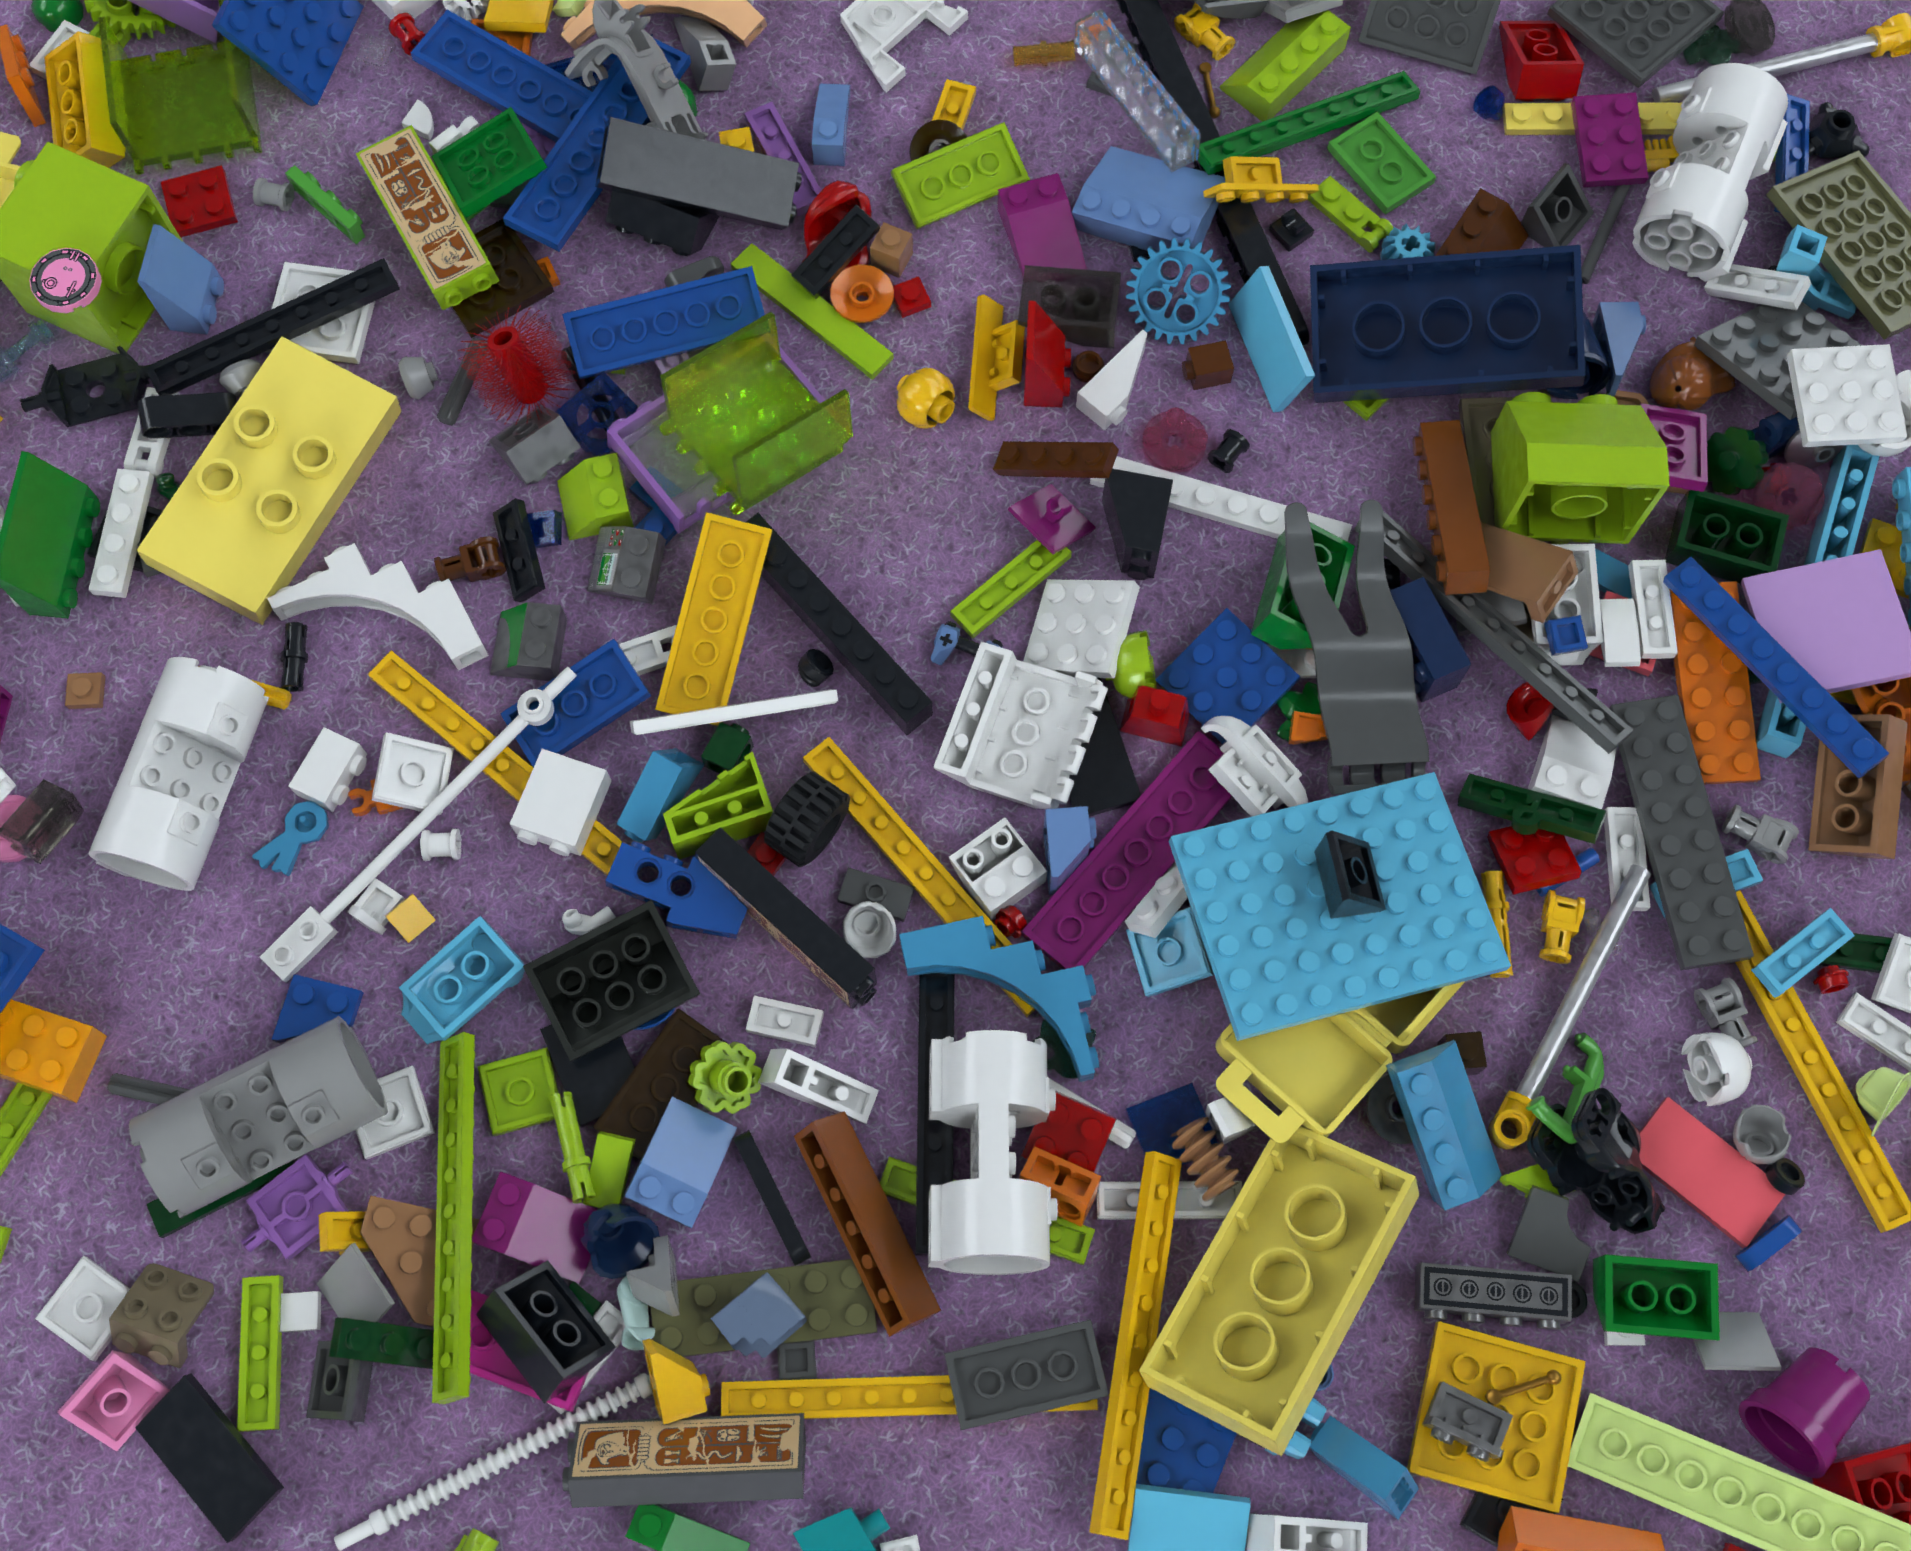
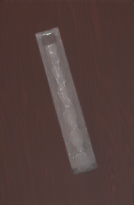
M1099 9L1076 20L1075 49L1170 171L1174 172L1198 160L1201 133L1105 12Z

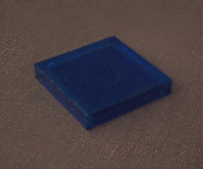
M1193 1083L1125 1110L1132 1128L1136 1131V1137L1144 1156L1145 1152L1156 1151L1177 1159L1186 1149L1174 1150L1171 1145L1178 1136H1170L1187 1124L1199 1118L1207 1117ZM1209 1121L1203 1127L1204 1131L1212 1130ZM1215 1136L1210 1141L1212 1144L1218 1143ZM1193 1161L1183 1162L1181 1166L1191 1163Z

